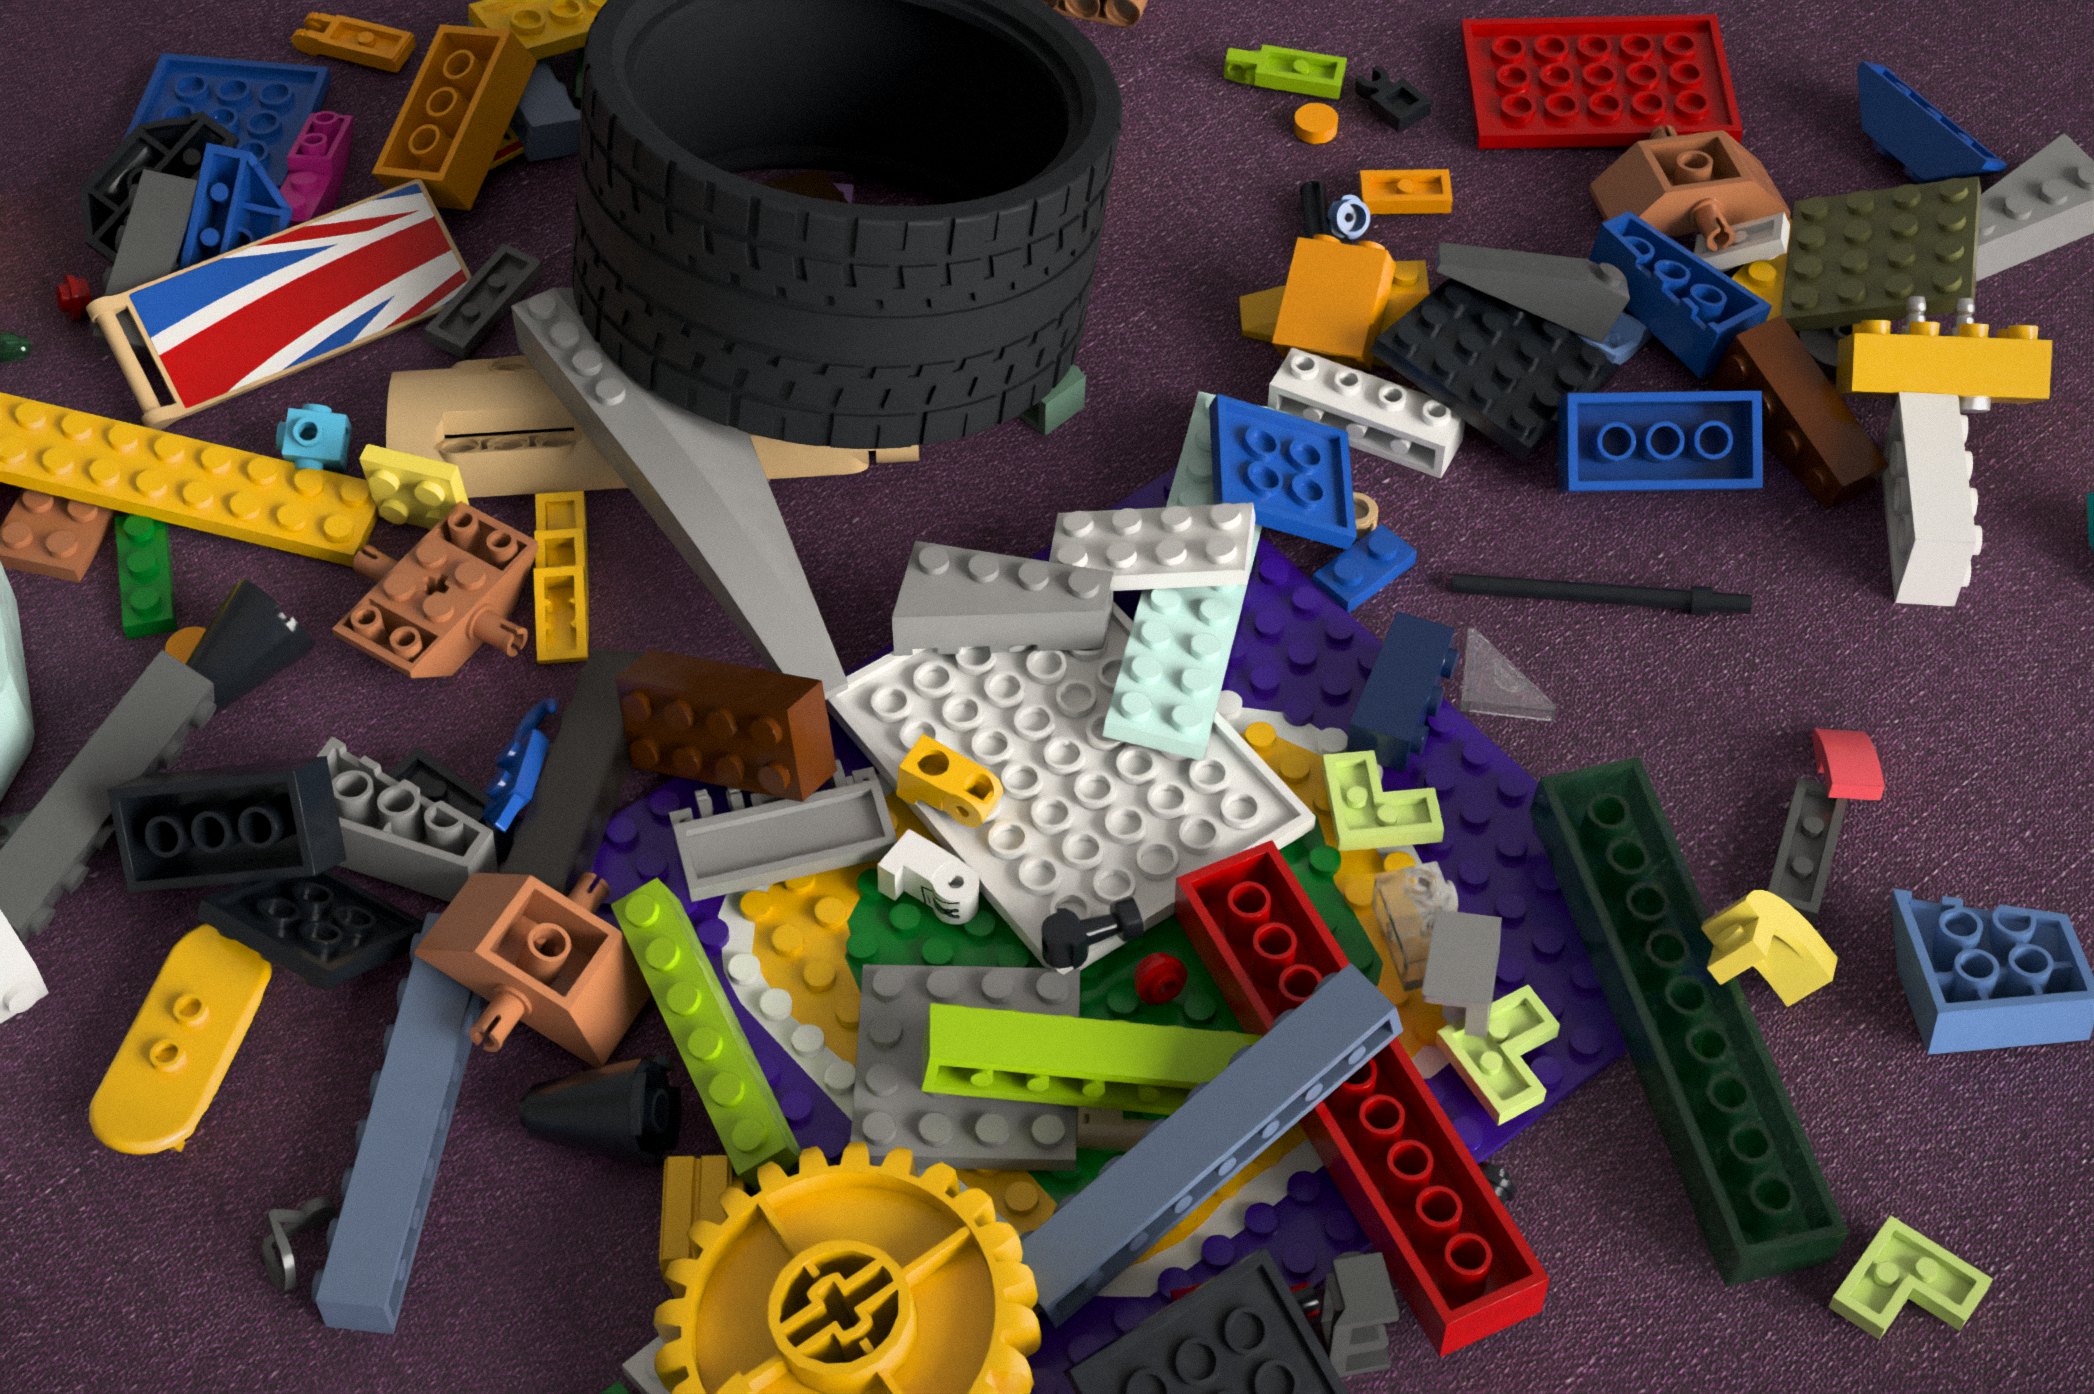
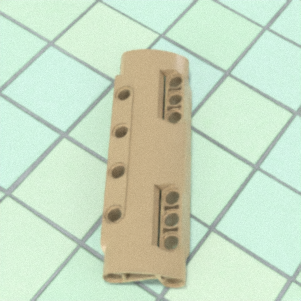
M525 355L465 360L457 362L451 368L392 372L387 401L386 448L457 465L467 498L628 488ZM574 427V431L445 438V435ZM749 433L767 479L859 473L869 467V451L876 450V464L919 461V445L889 449L831 448L830 446H812L786 442Z

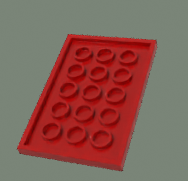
M1716 14L1461 19L1460 37L1478 149L1633 146L1637 141L1649 140L1652 131L1659 126H1663L1665 133L1669 136L1666 131V125L1674 127L1678 136L1724 130L1739 144L1741 142L1743 129Z

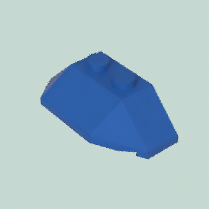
M1862 61L1859 64L1857 74L1862 130L1875 140L1872 144L1875 150L1890 159H1895L1896 157L1905 165L1903 172L1912 180L1924 184L1927 181L1939 182L1951 178L1983 177L2003 173L2007 168V163L1998 158L1898 78L1886 66Z
M206 143L179 271L290 228L293 209L251 151Z

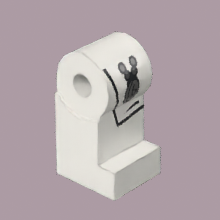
M910 829L904 833L877 864L878 891L895 901L905 891L931 906L935 915L941 921L948 924L966 923L975 917L979 910V877L976 871L958 857Z

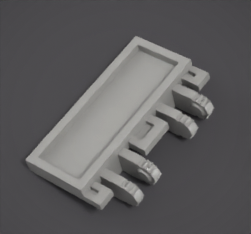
M840 759L835 760L837 772L829 778V783L833 786V789L820 792L815 791L804 802L753 793L750 794L752 807L745 808L741 790L726 787V799L728 807L732 811L714 816L712 800L707 794L706 789L695 791L700 819L694 820L691 808L669 812L691 902L884 858L898 840L874 767L852 771L854 784L848 785Z

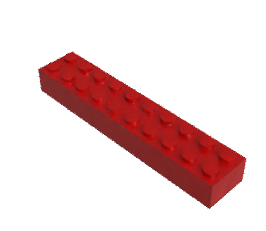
M1273 840L1176 878L1174 915L1245 1034L1265 1036L1278 1016L1288 1009L1298 1008L1313 995L1315 987L1324 977L1334 972L1339 973L1350 963ZM1396 1037L1298 1122L1375 1251L1382 1252L1387 1271L1440 1358L1541 1312L1550 1278Z

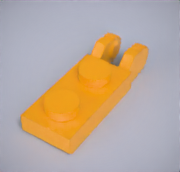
M313 11L303 21L305 22L303 25L306 28L297 29L291 37L293 46L304 54L308 53L316 57L321 53L322 55L398 73L416 47L415 37L412 32L338 14L333 16L325 13H314Z

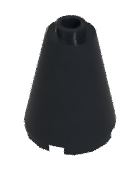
M244 578L232 586L185 665L214 683L215 701L213 703L217 707L212 717L308 655L315 647V643L310 635L293 617L288 619L277 608L279 604L272 597Z
M651 1054L535 1083L530 1087L528 1093L521 1098L519 1105L520 1123L524 1128H527L529 1135L536 1140L647 1168L664 1166V1160H666L662 1158L665 1149L676 1148L681 1126L680 1086H669L666 1073L675 1071L674 1065L665 1055Z

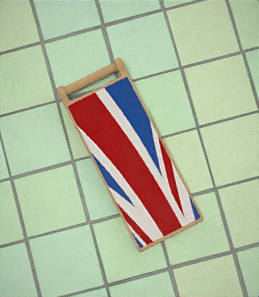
M415 179L123 293L98 298L86 306V310L92 322L99 324L144 414L141 417L144 426L162 430L184 417L433 318L440 313L472 276L423 181ZM128 309L175 404L161 407L116 317V314Z

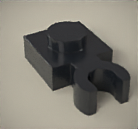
M1376 65L1373 67L1372 82L1367 81L1361 75L1356 77V94L1363 99L1370 100L1369 110L1398 133L1431 114L1432 101L1403 78L1392 83L1389 80L1388 72L1380 66Z

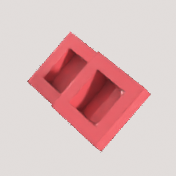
M1814 728L1812 741L1817 772L1824 773L1828 798L1881 800L1885 785L1879 759L1868 734L1865 731Z

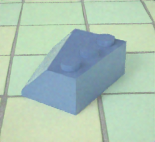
M1892 888L1891 903L1897 972L1927 1055L2090 1039L2094 1027V976L2068 914L2001 904L1994 911L1965 907L1961 898L1942 896L1941 903L1912 899V891Z

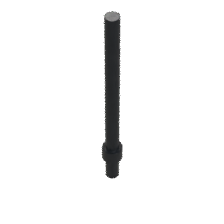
M1453 573L1452 593L1683 609L1689 610V615L1710 616L1711 612L1750 614L1752 607V595L1713 592L1712 587L1692 585L1690 590L1458 573Z

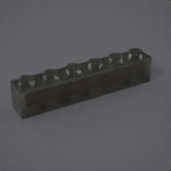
M592 650L585 669H581L578 672L576 691L571 704L563 709L560 731L555 743H551L547 748L545 768L539 782L536 783L523 821H519L515 827L513 846L508 859L500 864L497 874L532 875L567 897L577 884L579 877L583 873H590L631 766L615 677L646 652Z

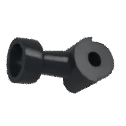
M1129 895L1112 901L1109 908L1110 913L1081 920L1074 912L1066 908H1056V913L1048 916L1043 921L1041 928L1042 956L1044 961L1053 968L1062 969L1072 966L1075 970L1087 960L1090 945L1116 934L1123 942L1143 937L1144 925L1133 897Z

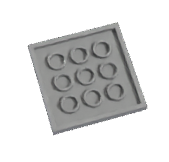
M863 964L851 1142L866 1143L873 1166H881L887 1154L898 1146L912 1150L917 1168H929L932 1165L943 1162L954 1169L1076 1171L1077 1106L921 1092L922 1035L930 1003L960 1004L965 1007L996 1010L1013 1009L1027 1013L1071 1015L1079 1018L1080 968L1072 969L1063 975L1052 971L1050 968Z

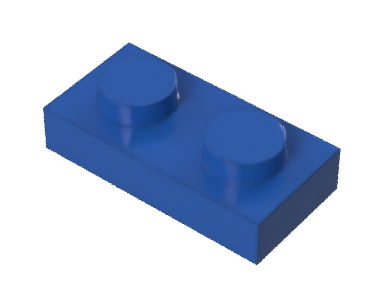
M1381 524L1353 544L1348 550H1345L1313 574V582L1345 611L1350 613L1416 563L1417 551Z

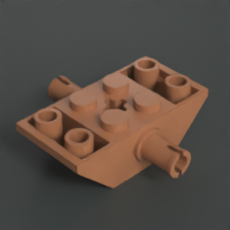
M1666 125V131L1669 134L1667 136L1663 126H1659L1652 131L1649 140L1637 141L1590 184L1589 189L1605 221L1630 211L1666 236L1676 237L1687 233L1701 232L1707 246L1713 251H1717L1718 248L1714 239L1718 242L1721 250L1729 247L1734 242L1735 232L1731 227L1732 225L1784 212L1787 220H1789L1791 214L1762 163L1724 130L1678 136L1674 127Z
M460 501L400 561L387 556L371 545L362 547L363 552L369 554L370 557L358 551L353 561V571L377 584L332 628L333 635L410 678L452 676L484 642L503 651L507 656L514 657L518 652L511 645L522 650L527 641L528 632L526 628L506 619L516 608L539 548L538 541Z
M589 872L583 873L567 897L534 876L525 874L473 873L418 945L414 954L490 1001V1004L477 1022L469 1029V1036L477 1046H479L489 1030H492L489 1034L490 1039L483 1049L489 1052H497L502 1047L503 1041L515 1024L520 1020L593 1067L598 1068L605 1065L652 996V993L624 933L594 915L603 901L610 895V887L604 879L601 878L593 891L589 893L590 885L597 875Z

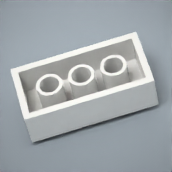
M1899 392L1881 450L1882 456L1889 464L1882 474L1895 603L1955 606L1961 587H1968L1970 582L1972 555H1979L1981 551L1982 528L1979 525H1974L1973 518L1977 510V489L1970 488L1969 486L1973 468V455L1971 451H1965L1964 446L1968 435L1967 415L1960 414L1958 395Z

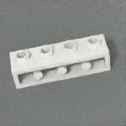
M1293 347L1269 384L1268 407L1288 412L1296 417L1348 431L1349 446L1440 479L1463 441L1465 420L1434 397Z

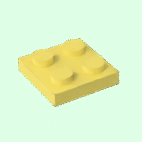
M371 444L365 446L359 458L374 503L378 507L379 517H383L391 523H407L431 530L460 501L469 505L457 465Z

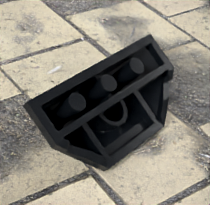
M204 112L193 113L189 117L168 118L138 124L80 188L86 245L114 265L117 256L115 250L116 234L120 225H126L130 214L128 210L129 192L133 184H139L143 169L198 181L206 143L236 148L239 144V138Z

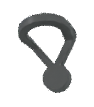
M319 1197L310 1200L299 1210L271 1209L269 1211L267 1221L272 1233L263 1242L261 1256L268 1277L278 1292L291 1290L296 1284L295 1262L287 1238L303 1228L316 1229L329 1223L337 1213L333 1201L329 1197ZM279 1222H285L288 1224L281 1227ZM275 1245L278 1246L281 1254L284 1274L272 1248Z

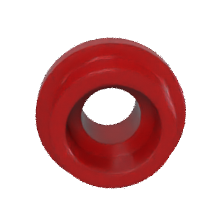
M73 274L64 275L63 284L56 286L60 312H67L72 321L80 320L81 315L88 314L86 306L91 303L88 282L86 278H75Z
M1162 952L1151 954L1144 958L1135 969L1136 993L1143 1002L1150 1005L1169 1002L1176 998L1185 986L1187 970L1178 958L1171 957Z

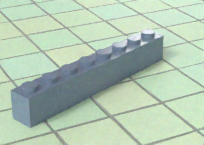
M427 912L422 932H416L413 935L410 946V962L412 967L409 977L402 978L398 986L397 1008L399 1012L395 1024H388L385 1031L383 1052L386 1057L382 1071H375L370 1083L369 1097L372 1105L368 1119H361L357 1127L355 1146L358 1154L354 1168H347L343 1175L341 1185L343 1206L339 1218L331 1220L328 1227L326 1246L329 1254L324 1269L316 1271L311 1290L312 1302L317 1304L326 1327L394 1334L473 1043L469 1036V1029L479 1019L484 1002L482 996L414 954L418 945L442 914Z
M1349 963L1339 973L1334 972L1327 975L1317 984L1313 995L1298 1008L1288 1009L1278 1016L1272 1024L1270 1031L1253 1046L1247 1045L1238 1050L1230 1059L1227 1068L1212 1081L1203 1082L1192 1089L1187 1095L1184 1104L1167 1119L1162 1118L1152 1123L1145 1130L1138 1144L1125 1155L1113 1157L1106 1162L1098 1172L1097 1178L1080 1193H1073L1065 1197L1056 1206L1053 1216L1038 1229L1027 1231L1019 1236L1023 1252L1021 1263L1027 1265L1033 1272L1038 1293L1037 1303L1042 1310V1314L1057 1329L1402 1033L1403 1028L1396 1006L1352 963Z

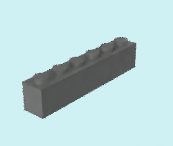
M162 649L0 850V910L22 944L32 933L38 936L47 928L56 913V909L53 906L65 890L73 893L85 879L89 871V867L86 864L98 849L102 852L106 851L116 840L117 836L107 789L142 775L157 774L162 767L166 770L171 769L185 749V744L182 743L193 728L201 730L216 710L217 705L213 703L215 701L214 683Z

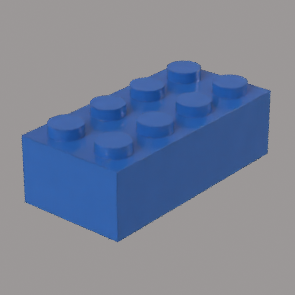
M1762 391L1567 393L1557 397L1558 493L1749 491L1763 488Z

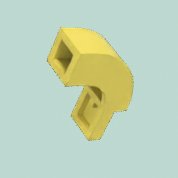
M1754 890L1706 919L1701 926L1703 932L1714 945L1707 969L1720 985L1753 966L1767 980L1785 1005L1789 1007L1833 981L1838 957L1797 910L1773 893L1765 890Z

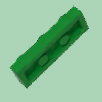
M134 514L114 517L122 623L127 639L176 631L177 620L168 523Z

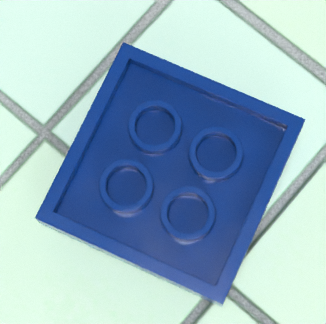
M1216 394L1209 406L1214 505L1222 503H1253L1256 517L1255 524L1348 550L1357 538L1348 431Z

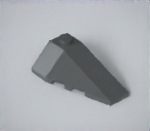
M1439 242L1435 248L1436 272L1599 343H1603L1630 300L1626 277L1618 268L1608 263L1598 265L1583 258Z

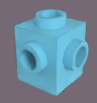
M304 404L302 409L288 408L286 422H279L276 449L282 451L281 454L285 461L294 463L295 469L311 468L346 473L352 434V425L346 414L331 413V408L319 404Z

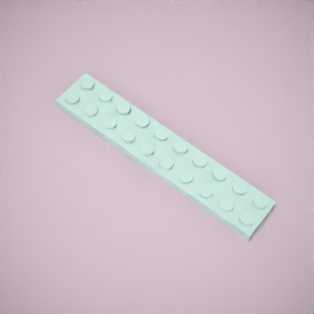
M1198 392L1166 507L1214 505L1209 406L1216 395ZM1262 406V407H1265V408H1269V409H1272V410L1279 411V412L1286 413V414H1289V415H1290V413H1288V412L1276 410V409H1273V408L1267 407V406ZM1257 524L1254 526L1248 581L1262 526ZM1247 585L1142 590L1106 716L1103 737L1204 761Z

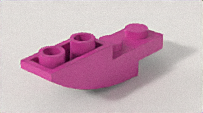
M332 111L310 113L287 156L289 174L280 189L281 194L293 209L290 228L334 211L348 163L354 129L353 116L338 115Z

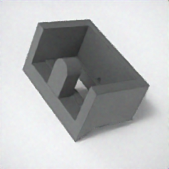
M1358 1251L1340 1254L1331 1261V1273L1325 1275L1319 1318L1329 1360L1339 1377L1390 1369L1391 1362L1387 1351L1389 1341L1385 1326L1382 1324L1399 1321L1400 1315L1382 1252L1365 1255Z

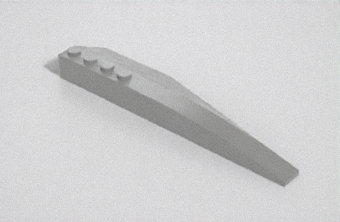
M552 288L512 305L511 309L519 349L769 668L774 672L822 680L825 700L847 690V679L749 433L713 422L685 410L660 397L655 391L649 390L628 375L601 349L600 343L594 340L586 328L583 316L579 314L575 303L573 288Z

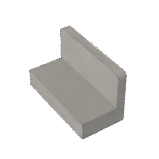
M1438 910L1435 913L1422 988V1001L1425 1003L1466 1008L1464 1035L1487 1038L1500 953L1502 917Z

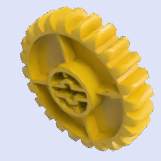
M850 1142L843 1151L840 1165L828 1166L823 1152L818 1146L802 1150L799 1157V1173L788 1177L782 1168L772 1161L758 1167L757 1178L762 1191L753 1197H750L740 1188L729 1186L718 1198L727 1219L721 1225L709 1220L694 1221L686 1234L698 1260L680 1258L671 1261L664 1275L675 1299L667 1300L656 1307L653 1324L665 1345L655 1354L654 1366L663 1387L671 1394H1030L1034 1384L1031 1369L1026 1358L1037 1352L1041 1345L1042 1334L1039 1321L1031 1310L1037 1303L1038 1293L1032 1270L1027 1265L1021 1263L1023 1252L1019 1235L1009 1223L996 1222L992 1198L985 1191L975 1188L960 1192L954 1168L940 1162L930 1166L919 1177L913 1152L910 1149L897 1146L887 1154L881 1166H873L866 1143Z

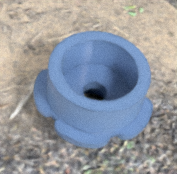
M1344 195L1340 201H1334L1328 209L1327 217L1331 222V232L1338 238L1356 239L1369 226V209L1357 196ZM1347 213L1351 215V220L1349 222L1345 221V215Z

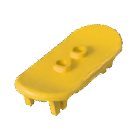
M207 923L187 932L173 946L90 1103L89 1123L95 1137L106 1147L120 1153L135 1155L158 1153L168 1148L177 1152L182 1151L185 1145L184 1140L193 1134L200 1118L208 1109L253 1020L272 975L271 963L261 958L258 952L237 940L223 937L218 933L217 929Z

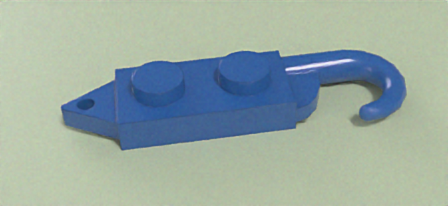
M554 698L543 699L522 718L513 732L511 741L502 748L495 759L498 770L485 789V794L489 797L482 818L503 833L506 832L517 812L532 798L549 745L546 735L537 728L549 713H556L558 702Z

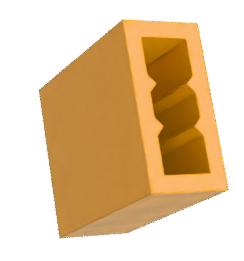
M1316 234L1313 236V239L1298 237L1272 344L1279 354L1286 358L1293 347L1350 368L1371 371L1375 355L1370 350L1375 339L1380 335L1396 264L1388 250H1385V247L1381 244L1371 241H1359L1357 245L1343 244L1339 239L1324 234Z

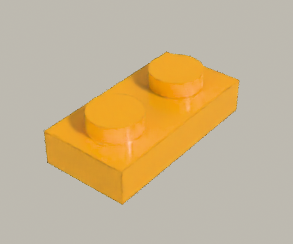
M1449 169L1360 170V201L1368 207L1370 214L1451 213L1453 198Z

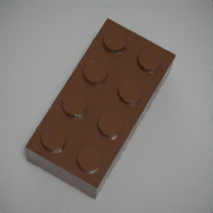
M650 649L615 677L633 768L804 802L837 772L822 680Z

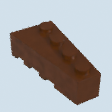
M1782 315L1777 316L1734 337L1708 382L1712 390L1762 391V442L1826 510L1872 489L1889 464Z

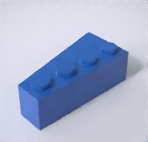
M1627 211L1601 223L1589 261L1598 265L1601 263L1611 264L1624 274L1627 279L1630 300L1625 307L1698 378H1702L1716 370L1737 334L1766 322L1772 307L1771 304L1632 212Z

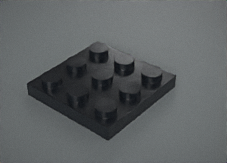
M329 869L315 876L236 884L202 898L197 914L198 919L217 929L218 933L223 937L237 940L258 952L264 960L281 965L302 977L306 984L325 991L410 951L413 935L416 932L421 933L424 925L423 921Z

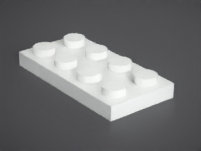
M1222 503L1219 505L1143 509L1125 508L1121 510L1058 513L1049 562L1114 572L1113 591L1247 585L1256 518L1253 503Z

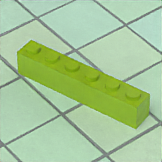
M655 878L612 903L611 907L737 1176L759 1193L762 1190L757 1178V1168L772 1161L778 1164L787 1174L798 1161L801 1150L681 901L658 878Z
M930 1003L922 1035L921 1092L1172 1115L1184 1104L1187 1095L1192 1089L1203 1082L1212 1081L1227 1068L1230 1059L1238 1050L1247 1045L1253 1046L1262 1038V1035L1243 1034L1236 1031L1191 1029L1177 1025L1161 1026L1130 1023L1125 1020L1109 1021L1078 1018L1071 1015L1027 1013L1013 1009L996 1010L965 1007L960 1004Z

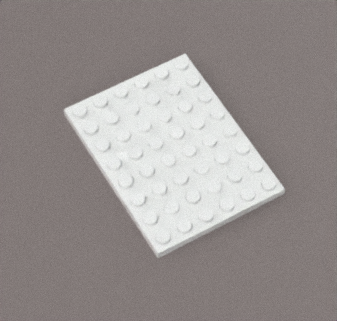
M1114 601L1103 649L1037 651L1034 645H1018L1009 648V652L990 653L989 646L958 647L959 654H938L937 648L913 649V655L894 656V651L847 676L848 689L825 700L828 712L895 791H897L898 767L922 734L986 768L998 778L1003 786V794L981 826L976 828L958 823L946 811H940L919 799L915 802V805L905 800L904 802L946 851L958 857L976 871L979 877L980 892L1045 968H1050L1052 971L1063 975L1071 971L1073 967L1053 968L1044 961L1042 956V924L1048 916L1056 913V908H1066L1074 912L1081 920L1110 913L1109 908L1112 901L1130 895L1138 906L1145 932L1174 914L1177 877L1270 840H1273L1278 850L1315 827L1316 816L1217 711L1204 761L1102 736L1106 716L1133 625V621ZM1116 934L1090 945L1087 960L1078 968L1080 970L1084 969L1126 942H1123Z

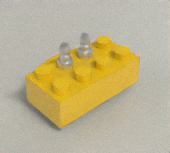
M1910 296L1906 308L1909 313L1906 316V326L1901 327L1900 334H1890L1891 321L1861 320V324H1852L1851 335L1838 340L1836 391L1840 397L1890 399V408L1894 409L1899 392L1958 395L1960 413L1990 411L1991 403L2029 404L2049 399L2052 340H2037L2038 326L2011 325L2008 326V329H1998L1997 338H1988L1989 325L1974 323L1972 314L1975 311V305L1972 298L1957 299L1955 304L1957 316L1954 318V327L1949 329L1948 336H1939L1940 323L1925 322V298L1922 296Z

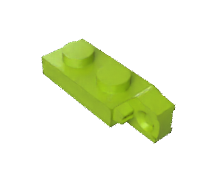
M1262 44L1261 50L1252 51L1228 48L1224 64V78L1242 84H1254V86L1274 90H1284L1339 100L1347 58Z

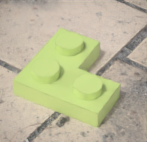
M1374 750L1323 755L1322 772L1338 851L1442 842L1444 827L1435 787L1383 792Z
M1528 984L1492 1003L1487 1038L1464 1035L1465 1017L1438 1030L1435 1043L1497 1126L1544 1102L1547 1090L1521 1058V1055L1556 1038L1560 1024Z
M1890 1215L1832 1297L1829 1308L1879 1340L1908 1299L1960 1331L1987 1292L1993 1279Z

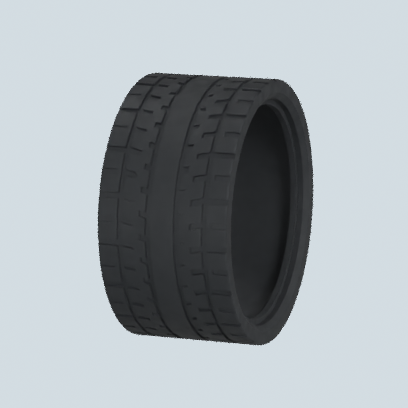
M608 0L598 11L594 22L591 23L584 48L572 257V288L579 314L583 316V322L594 340L600 343L601 349L640 384L649 390L655 391L667 401L698 416L754 435L804 445L830 446L831 448L889 449L945 442L982 432L996 424H1002L1025 412V410L1046 397L1051 392V389L1055 388L1068 373L1070 365L1073 364L1081 345L1122 124V98L1118 83L1114 80L1115 76L1106 59L1084 33H1081L1067 18L1040 0ZM770 169H823L896 182L925 191L952 203L924 206H876L843 203L781 191L749 181L733 173Z

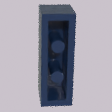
M1396 612L1349 723L1346 753L1374 750L1378 765L1404 773L1412 754L1421 756L1429 733V726L1424 725L1428 715L1435 718L1438 715L1445 688L1439 686L1443 678L1452 679L1458 663L1460 651L1452 649L1455 628L1403 612Z

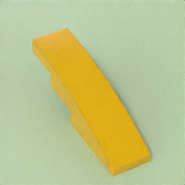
M584 490L535 494L536 531H534V538L538 541L539 546L535 556L536 568H533L538 664L588 661V544Z

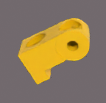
M925 734L921 735L898 767L896 796L913 805L919 799L940 811H946L955 821L967 827L976 828L981 826L1003 794V786L993 773Z

